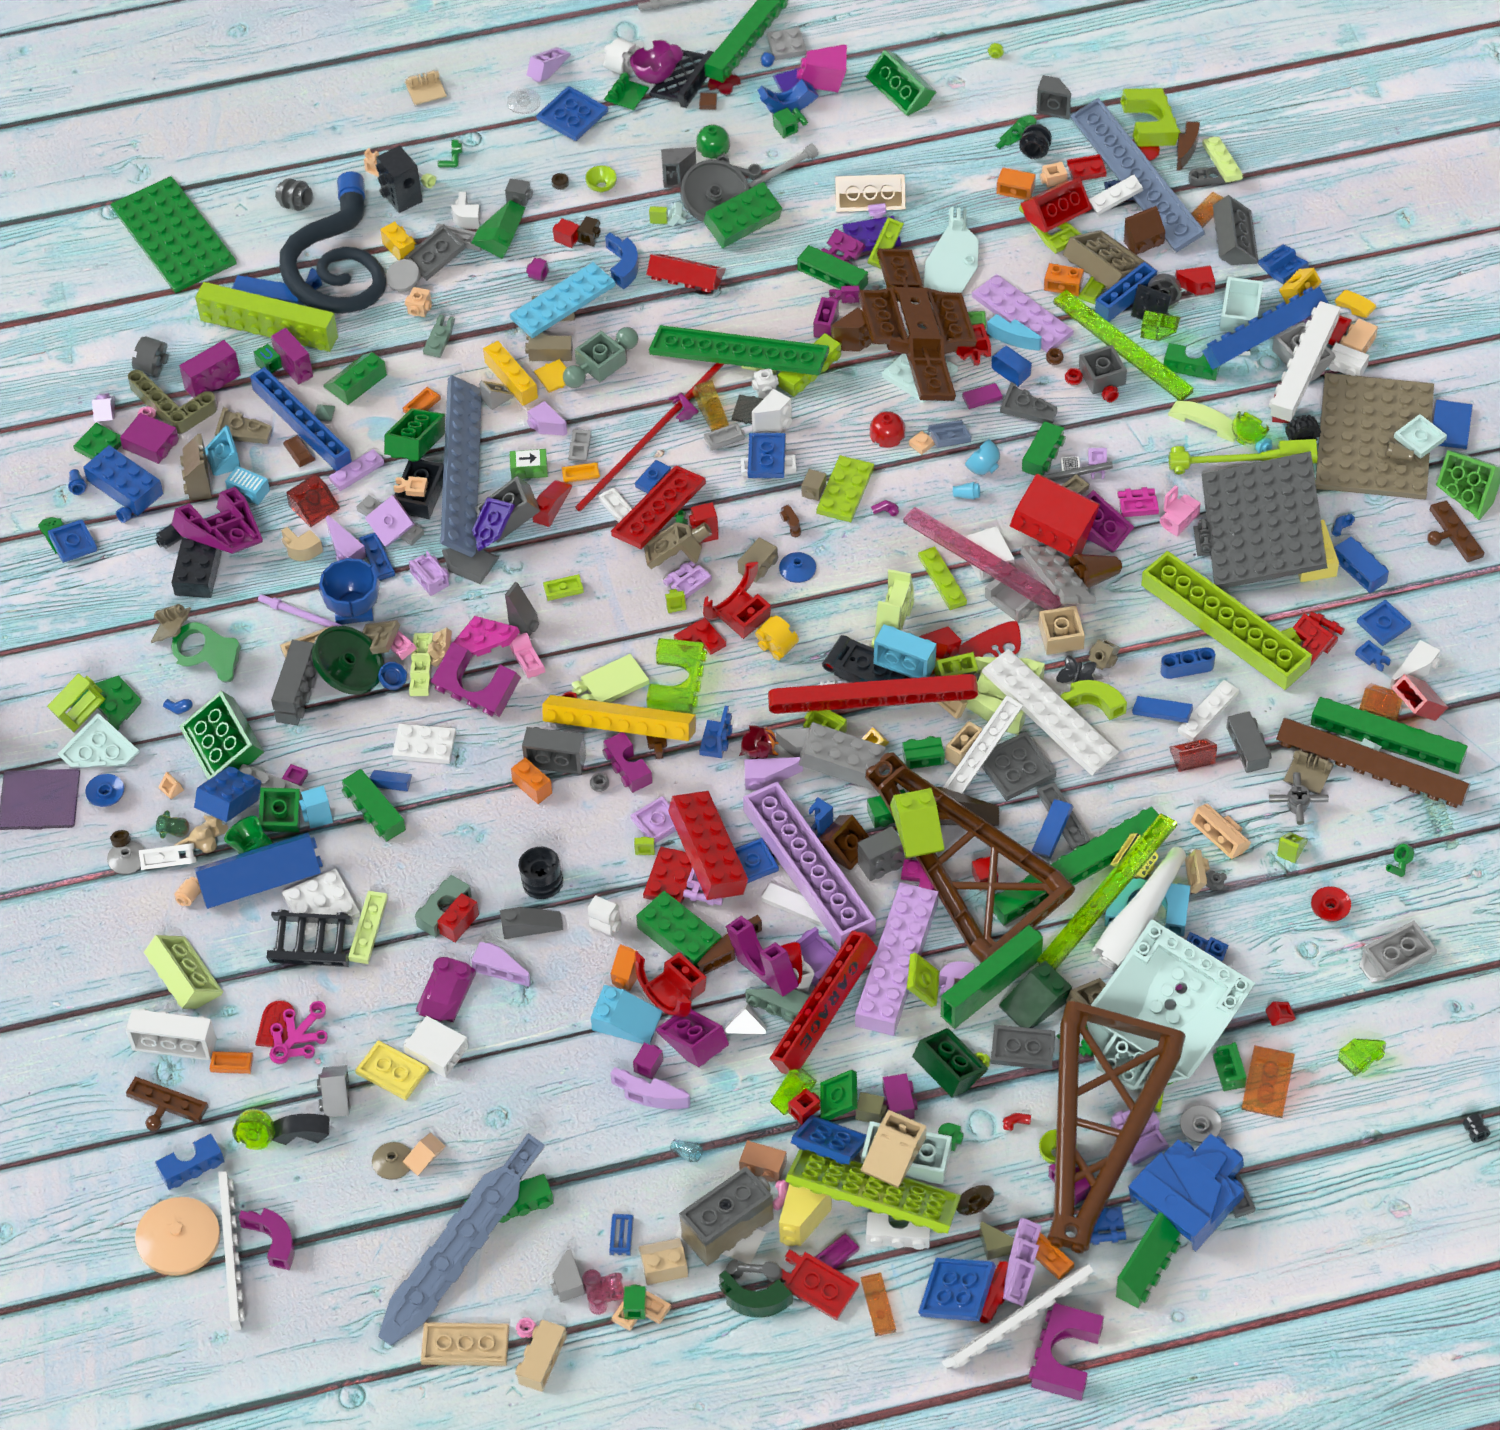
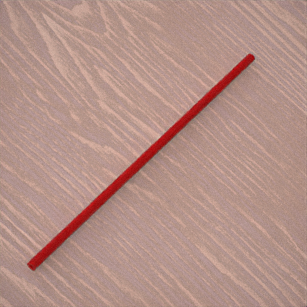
M715 363L684 396L690 400L724 364ZM678 401L575 506L576 510L581 512L683 407L681 401Z

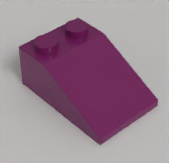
M1093 490L1086 497L1099 503L1100 507L1087 540L1114 553L1133 530L1134 526Z
M692 1009L688 1016L683 1018L673 1016L656 1028V1032L686 1061L697 1067L704 1065L729 1045L722 1025Z

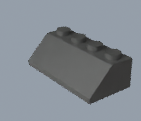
M1227 195L1213 205V217L1215 219L1219 249L1218 255L1221 260L1226 261L1230 265L1257 264L1258 254L1252 212L1233 197Z

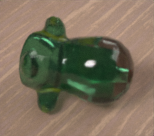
M168 810L163 815H159L156 821V831L159 832L162 839L166 837L167 833L176 837H184L190 829L189 822L185 818L170 817Z

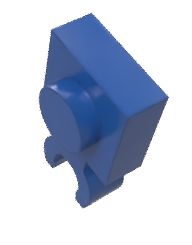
M1370 640L1366 641L1355 652L1358 658L1369 666L1374 663L1376 669L1381 672L1384 669V665L1381 663L1389 666L1391 661L1389 657L1382 656L1383 650Z

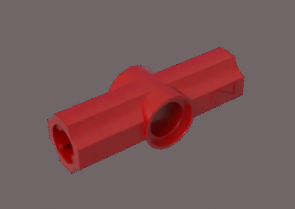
M1000 1261L997 1265L979 1322L984 1324L991 1323L999 1305H1002L1005 1301L1003 1295L1008 1268L1007 1261Z

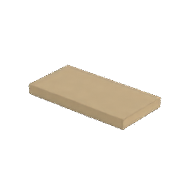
M424 1322L421 1365L507 1366L510 1326L509 1324Z

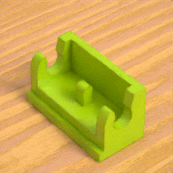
M830 710L810 711L804 717L807 720L803 724V728H810L812 722L843 733L847 731V719Z

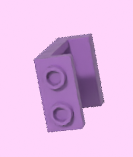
M814 927L811 930H807L796 942L800 944L804 961L813 969L814 977L811 983L816 987L838 952L819 936V929Z

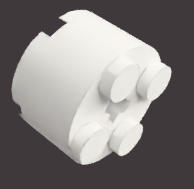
M617 37L611 44H607L605 47L604 68L620 75L624 72L631 75L633 69L630 65V57L640 48L632 42Z

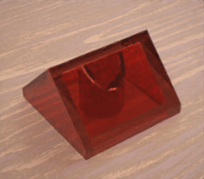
M1206 738L1169 747L1178 772L1215 764L1217 744Z

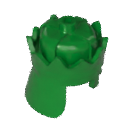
M249 816L238 821L227 831L224 837V841L237 850L238 854L273 843L263 833L257 816Z

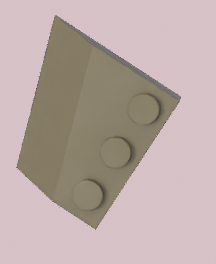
M200 433L182 448L183 456H180L181 466L184 467L182 477L183 481L186 482V484H183L185 495H189L190 501L212 498L207 456L202 434Z

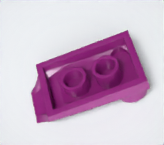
M439 957L436 959L431 976L416 1007V1012L420 1016H428L437 1021L446 1020L454 1023L476 975V970L469 964L452 958Z

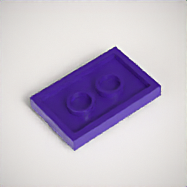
M888 217L842 224L843 232L865 244L866 247L862 252L871 251ZM900 236L898 237L894 247L901 246Z

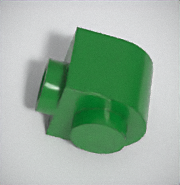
M944 1123L938 1129V1134L952 1137L951 1151H955L957 1145L962 1144L964 1133L961 1132V1126Z

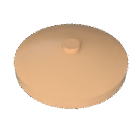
M174 1197L157 1203L143 1215L137 1226L135 1241L141 1259L149 1268L164 1275H184L198 1270L213 1257L220 1242V1227L214 1212L205 1203L189 1197Z

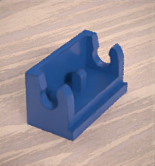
M817 797L815 803L809 808V814H812L815 810V823L810 828L813 832L817 829V838H819L833 823V807Z

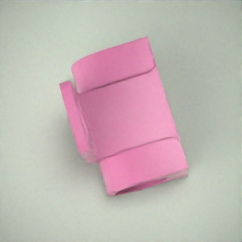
M1175 485L1165 495V514L1160 518V523L1164 529L1178 537L1200 514L1201 502L1189 495H1183L1178 499V486Z

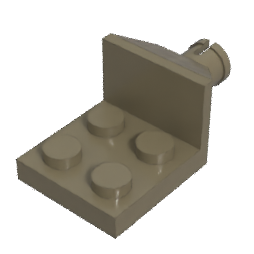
M705 522L695 529H692L690 525L674 523L654 536L644 546L647 566L653 569L671 556H675L680 550L694 564L697 563L702 549L701 541L712 535L711 529Z

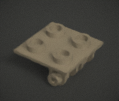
M176 604L157 610L154 618L160 622V625L151 643L176 637L181 632L183 623L188 619L191 607L184 608L183 605Z
M1295 750L1294 759L1283 781L1294 785L1293 773L1299 772L1301 774V785L1305 786L1309 791L1320 794L1334 764L1330 760L1319 758V756L1313 757V754L1309 755L1302 752V750Z

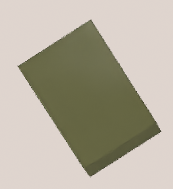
M982 1221L980 1223L979 1235L987 1260L1010 1255L1014 1238Z

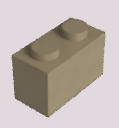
M759 537L737 561L738 573L744 575L747 563L758 562V572L754 582H757L761 577L763 578L767 570L778 561L777 546Z

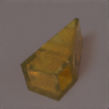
M710 380L695 385L693 394L711 432L729 426L713 381Z

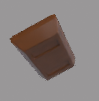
M299 435L283 442V445L299 468L315 461L314 456Z

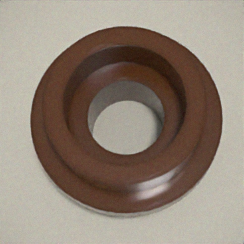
M1052 348L1046 354V361L1049 364L1058 365L1064 360V355L1058 348Z

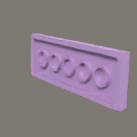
M998 274L972 292V298L995 315L998 314L1008 322L1016 319L1042 337L1041 349L1045 352L1052 348H1057L1073 335V329Z

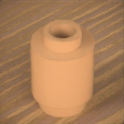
M190 877L182 883L174 894L178 904L190 906L201 893L198 879Z

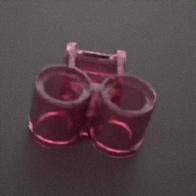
M592 1269L583 1274V1288L587 1294L590 1312L600 1315L607 1310V1302L618 1301L624 1298L623 1276L621 1273H612L601 1277L597 1270ZM591 1281L597 1282L593 1285L588 1284ZM598 1299H599V1300H602V1301L599 1302V1303H594V1302H593V1301L598 1300Z

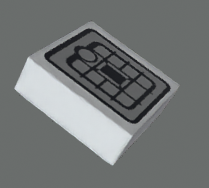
M1061 457V471L1080 468L1079 457Z

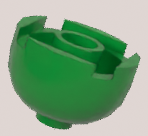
M707 125L697 134L696 149L701 152L703 157L710 159L718 158L724 152L725 154L728 153L730 149L729 135L719 125Z

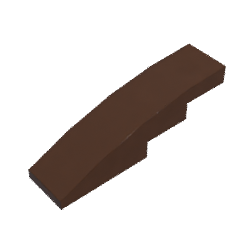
M758 914L748 919L753 924L756 934L762 931V920ZM728 933L713 945L697 963L698 970L704 975L735 960V949L732 946Z

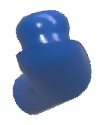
M1352 514L1338 517L1335 520L1332 535L1340 536L1343 528L1349 527L1354 523L1355 517Z
M166 699L163 703L164 708L178 715L190 710L193 706L190 699H183L176 703Z

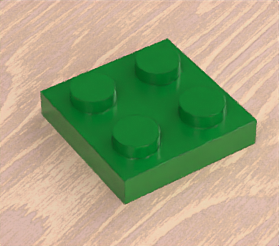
M95 423L73 445L74 451L92 460L108 445L118 450L122 445L121 435Z
M851 1069L820 1082L822 1119L829 1121L858 1109L856 1071Z

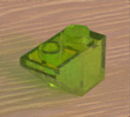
M1145 311L1141 324L1140 338L1159 341L1177 333L1180 317Z
M1354 1038L1339 1050L1337 1061L1354 1076L1360 1072L1364 1073L1369 1069L1371 1063L1383 1058L1386 1042L1384 1040Z

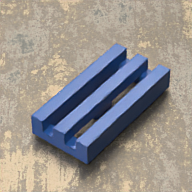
M612 1214L610 1255H614V1253L622 1255L624 1253L626 1256H631L633 1215ZM617 1219H620L618 1248L614 1247ZM625 1220H628L626 1248H623Z

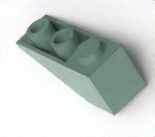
M746 989L745 991L746 1002L749 1005L766 1010L771 1015L782 1017L789 1023L794 1021L809 998V995L795 989L784 997L773 989Z

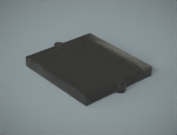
M739 395L732 415V421L752 424V411L763 399L756 398L755 396Z

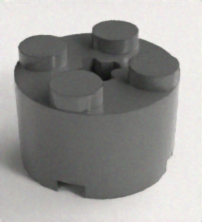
M141 337L134 350L137 352V355L132 357V368L159 377L162 364H166L169 355L166 354L168 344L150 337Z

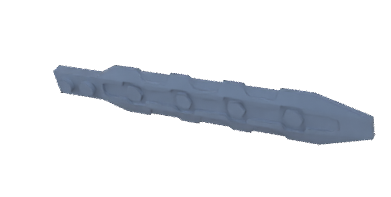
M528 1133L502 1167L485 1174L480 1179L458 1213L452 1216L446 1224L447 1227L433 1246L427 1249L421 1257L420 1263L408 1279L402 1282L390 1298L378 1335L380 1339L392 1346L427 1321L452 1283H455L464 1272V1267L476 1251L481 1249L488 1240V1235L501 1218L507 1215L518 1200L520 1180L545 1148L542 1142Z

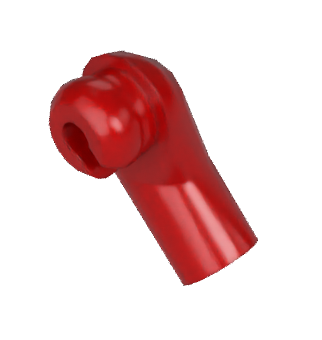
M1013 1113L1003 1119V1129L1012 1131L1016 1123L1030 1125L1031 1115Z

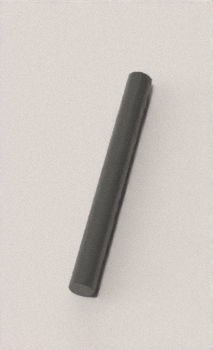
M1112 461L1042 476L1054 481L1073 477L1076 474L1083 475L1112 469L1113 465Z

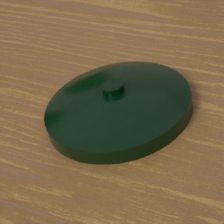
M333 626L325 629L317 637L312 647V659L319 675L331 687L346 694L360 695L374 689L380 682L378 673L384 665L381 653L372 654L370 651L373 641L367 635L348 626Z

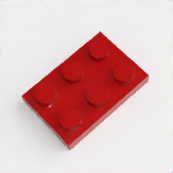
M660 846L643 893V898L654 900L660 893L665 891L680 904L683 903L685 898L683 893L685 889H688L687 880L693 868L686 852Z

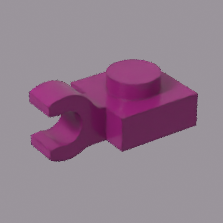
M841 286V290H829V296H831L829 298L842 300V303H859V286Z

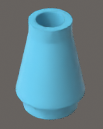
M971 482L953 486V497L972 500L980 498V484Z

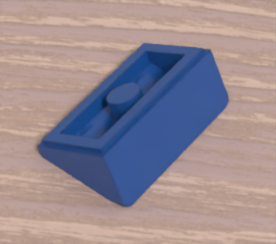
M374 770L369 779L377 788L408 791L412 774Z

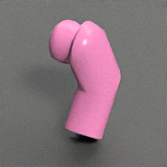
M779 1180L775 1185L779 1196L773 1201V1208L777 1211L784 1205L789 1183L785 1182V1180Z

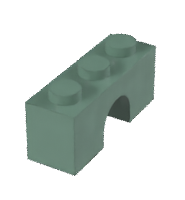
M450 875L447 880H443L439 889L429 896L427 903L417 910L415 914L417 927L436 938L439 935L437 920L444 913L441 909L450 906L461 893L470 898L472 896L470 885L453 875Z

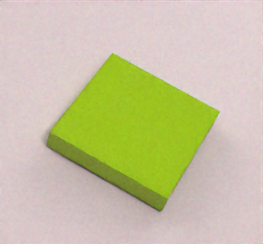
M916 952L910 954L907 989L928 1006H937L940 971Z

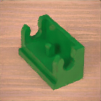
M1236 1042L1217 1047V1053H1214L1212 1057L1223 1091L1245 1088L1247 1076Z

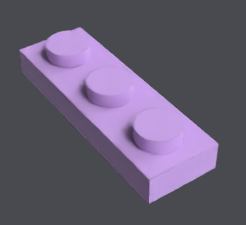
M372 449L331 474L329 480L339 491H342L384 465V459Z

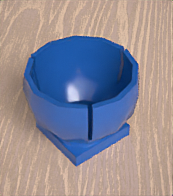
M345 558L331 563L321 574L319 592L327 609L335 613V622L343 625L374 621L372 607L377 603L380 582L374 567L362 559Z

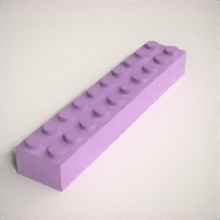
M775 782L744 796V813L838 947H842L851 931L867 933L869 937L876 934V919L779 783Z

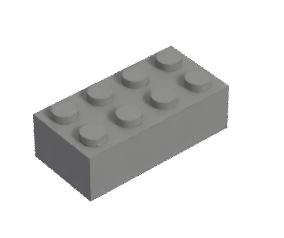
M812 722L806 733L798 765L871 790L873 787L865 779L866 770L880 761L884 755L885 747Z

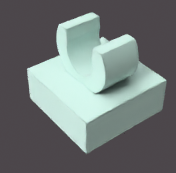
M676 201L668 211V225L674 226L677 222L684 225L687 221L685 218L687 212L682 210V203Z

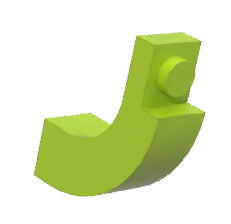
M1095 680L1077 681L1071 683L1069 692H1064L1060 695L1071 708L1082 704H1091L1099 707L1109 721L1126 714L1127 701L1117 689L1104 682Z

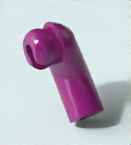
M888 500L871 506L874 515L882 511L888 512L891 516L899 514L897 504Z

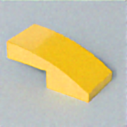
M1344 290L1335 299L1336 306L1349 308L1352 315L1367 318L1377 308L1376 304L1348 290Z

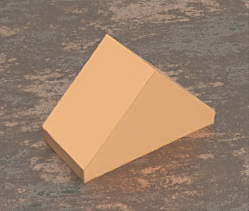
M429 1133L418 1142L404 1159L403 1163L418 1176L446 1146L432 1133Z

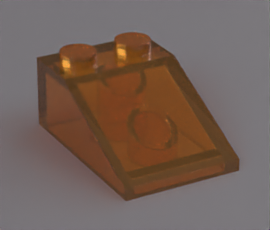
M1254 1045L1241 1110L1277 1118L1283 1117L1293 1069L1294 1053Z

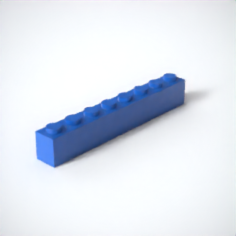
M1320 286L1314 290L1312 287L1306 289L1301 297L1299 294L1289 299L1290 303L1288 304L1284 301L1275 306L1277 310L1274 312L1271 309L1264 312L1261 319L1258 317L1248 321L1249 325L1246 327L1242 324L1234 329L1235 333L1231 334L1228 332L1220 336L1221 341L1217 342L1215 339L1206 344L1208 348L1202 350L1212 370L1311 316L1313 308H1317L1320 301L1329 304Z
M265 367L250 376L253 391L335 471L352 462L350 450Z

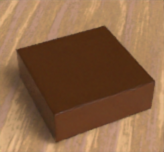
M700 93L699 109L716 110L717 93Z

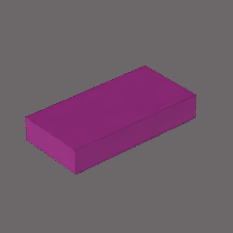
M996 383L962 393L968 409L1000 401L1003 397Z
M845 1233L816 1255L815 1258L836 1269L857 1253L859 1246Z

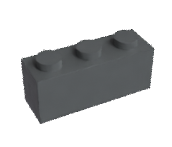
M1250 711L1228 716L1226 728L1246 773L1268 768L1269 760L1272 758L1269 748H1266L1264 736L1258 731L1256 718L1252 717Z

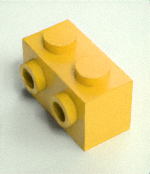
M395 221L380 229L382 243L397 260L405 259L404 257L415 249L416 243L413 237H409L404 228Z

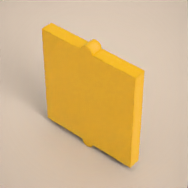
M560 359L549 364L546 363L545 366L534 370V374L549 393L566 386L563 381V372L566 367Z

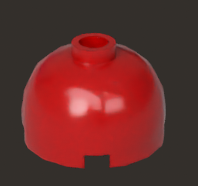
M891 411L881 412L872 419L869 436L872 442L878 443L880 447L891 448L897 446L905 438V423L897 413Z

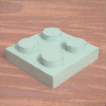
M1420 414L1394 433V438L1406 448L1414 451V454L1420 459L1444 442L1447 437L1444 432Z

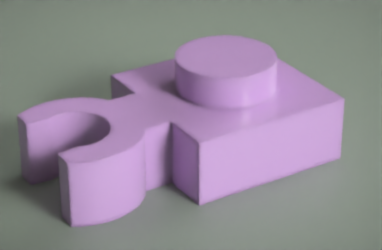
M1088 448L1089 466L1107 462V448ZM1105 470L1091 473L1092 479L1095 478V473H1101V478H1105Z

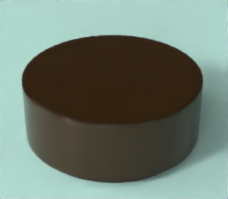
M557 173L551 178L552 186L557 190L565 189L569 185L566 174Z
M126 830L115 831L110 836L114 847H124L131 841L129 832Z

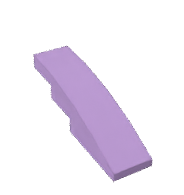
M1020 1218L1015 1234L1003 1299L1022 1307L1036 1269L1033 1263L1039 1248L1036 1243L1042 1227L1025 1218Z

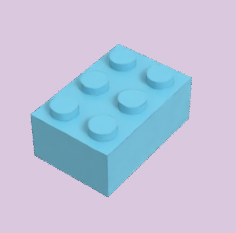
M884 624L874 641V664L911 678L930 677L935 668L937 644L931 640L917 637L912 633H906Z

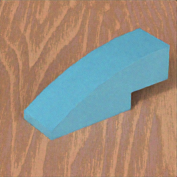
M996 314L987 321V334L993 338L1023 349L1036 351L1041 349L1042 337L1016 319L1008 322Z

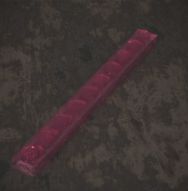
M914 507L903 518V523L1046 610L1058 609L1062 605L1061 598L1058 595H1054L1049 587L920 509Z

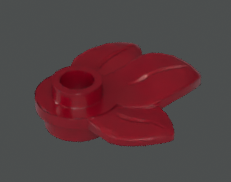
M733 74L727 77L723 83L710 78L708 80V89H718L721 94L729 95L733 91V86L740 85L741 80L737 75Z

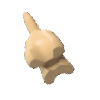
M204 815L205 822L195 827L189 837L174 845L194 843V847L202 850L204 853L213 852L217 847L215 837L225 834L228 826L222 824V820Z

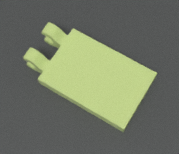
M628 654L581 676V681L572 683L574 688L572 691L577 696L585 691L590 693L582 695L581 699L610 703L648 685L649 679L633 656Z

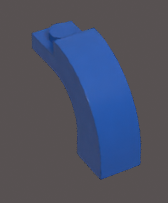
M803 79L792 89L782 93L773 92L764 86L757 90L761 96L760 100L771 113H776L785 108H788L791 112L794 108L802 110L819 96L813 85Z
M608 233L605 236L606 248L621 258L610 269L611 278L615 281L616 285L625 289L635 280L638 274L637 248L628 237L622 241L618 236Z

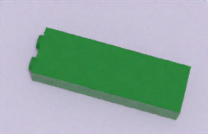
M1028 925L941 995L940 1017L952 1028H957L1042 959L1043 947L1042 934L1037 929L1034 930Z

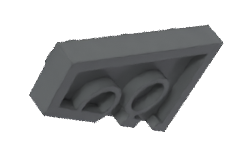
M1012 382L1000 407V413L1040 423L1045 421L1053 424L1058 411L1056 406L1041 398L1031 396L1029 391L1025 389L1022 391Z

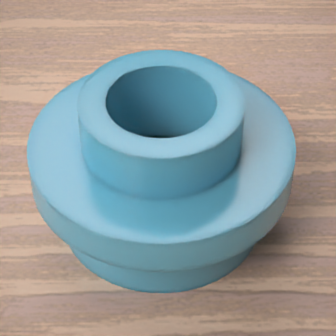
M1260 438L1255 446L1256 451L1261 453L1271 450V439Z

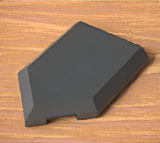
M477 547L476 554L473 557H469L451 548L442 550L449 572L478 584L483 582L499 559V556L487 551H478Z

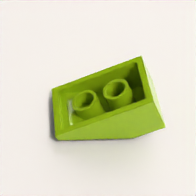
M932 789L893 795L890 807L905 857L911 858L944 851L938 810Z

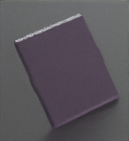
M36 769L4 772L0 801V830H42L74 827L80 770Z

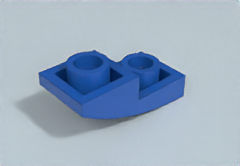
M1189 932L1186 938L1188 942L1221 962L1229 946L1215 938L1210 937L1207 940L1192 932Z

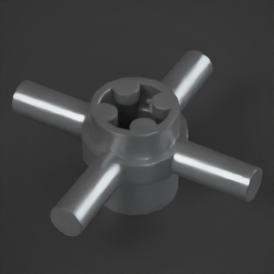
M1295 772L1293 773L1294 786L1288 794L1269 795V802H1287L1290 812L1296 814L1297 825H1303L1304 812L1307 810L1310 802H1329V796L1310 795L1309 790L1301 785V774Z

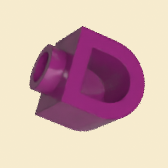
M534 257L526 269L528 277L544 281L549 273L547 261Z

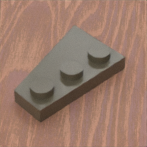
M223 407L215 431V437L225 426H229L233 441L268 444L272 433V426L255 419L245 418L243 414L238 412L236 414L232 413L228 408Z

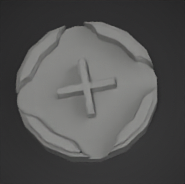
M398 260L387 270L386 282L392 290L401 293L410 291L417 285L418 279L420 280V269L412 260Z

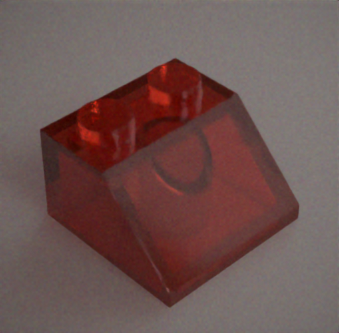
M314 474L286 492L289 507L310 528L325 519L326 516L340 509L327 484L317 474Z

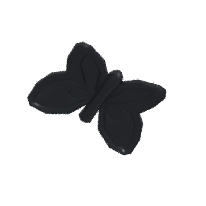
M1067 655L1065 658V668L1058 673L1056 680L1060 683L1070 682L1073 678V682H1077L1078 679L1079 681L1094 680L1092 673L1095 671L1097 664L1096 662H1087L1084 665L1082 662H1079L1077 664L1076 659Z

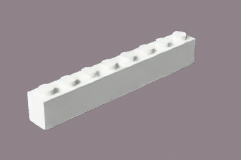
M1320 301L1317 308H1313L1312 319L1308 320L1305 326L1306 332L1300 336V345H1296L1293 352L1294 357L1289 359L1287 365L1288 370L1282 374V383L1276 387V396L1270 400V416L1289 422L1293 419L1339 320L1340 307Z

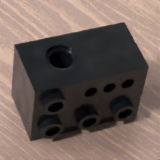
M400 145L376 156V169L379 173L378 181L381 185L380 193L398 213L423 202L418 166Z

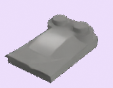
M1415 920L1363 947L1359 967L1369 981L1373 983L1391 978L1418 963H1428L1432 956L1437 954V949Z

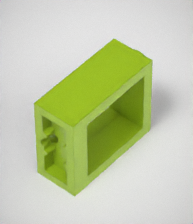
M78 673L47 707L72 732H75L105 701V698L101 695L103 691L88 676L84 678ZM86 690H88V692H87V693L72 707V709L66 714L65 712L73 705V703H74Z

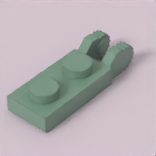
M440 314L423 349V354L441 358L451 336L455 317L450 316L445 327L442 326L444 315Z

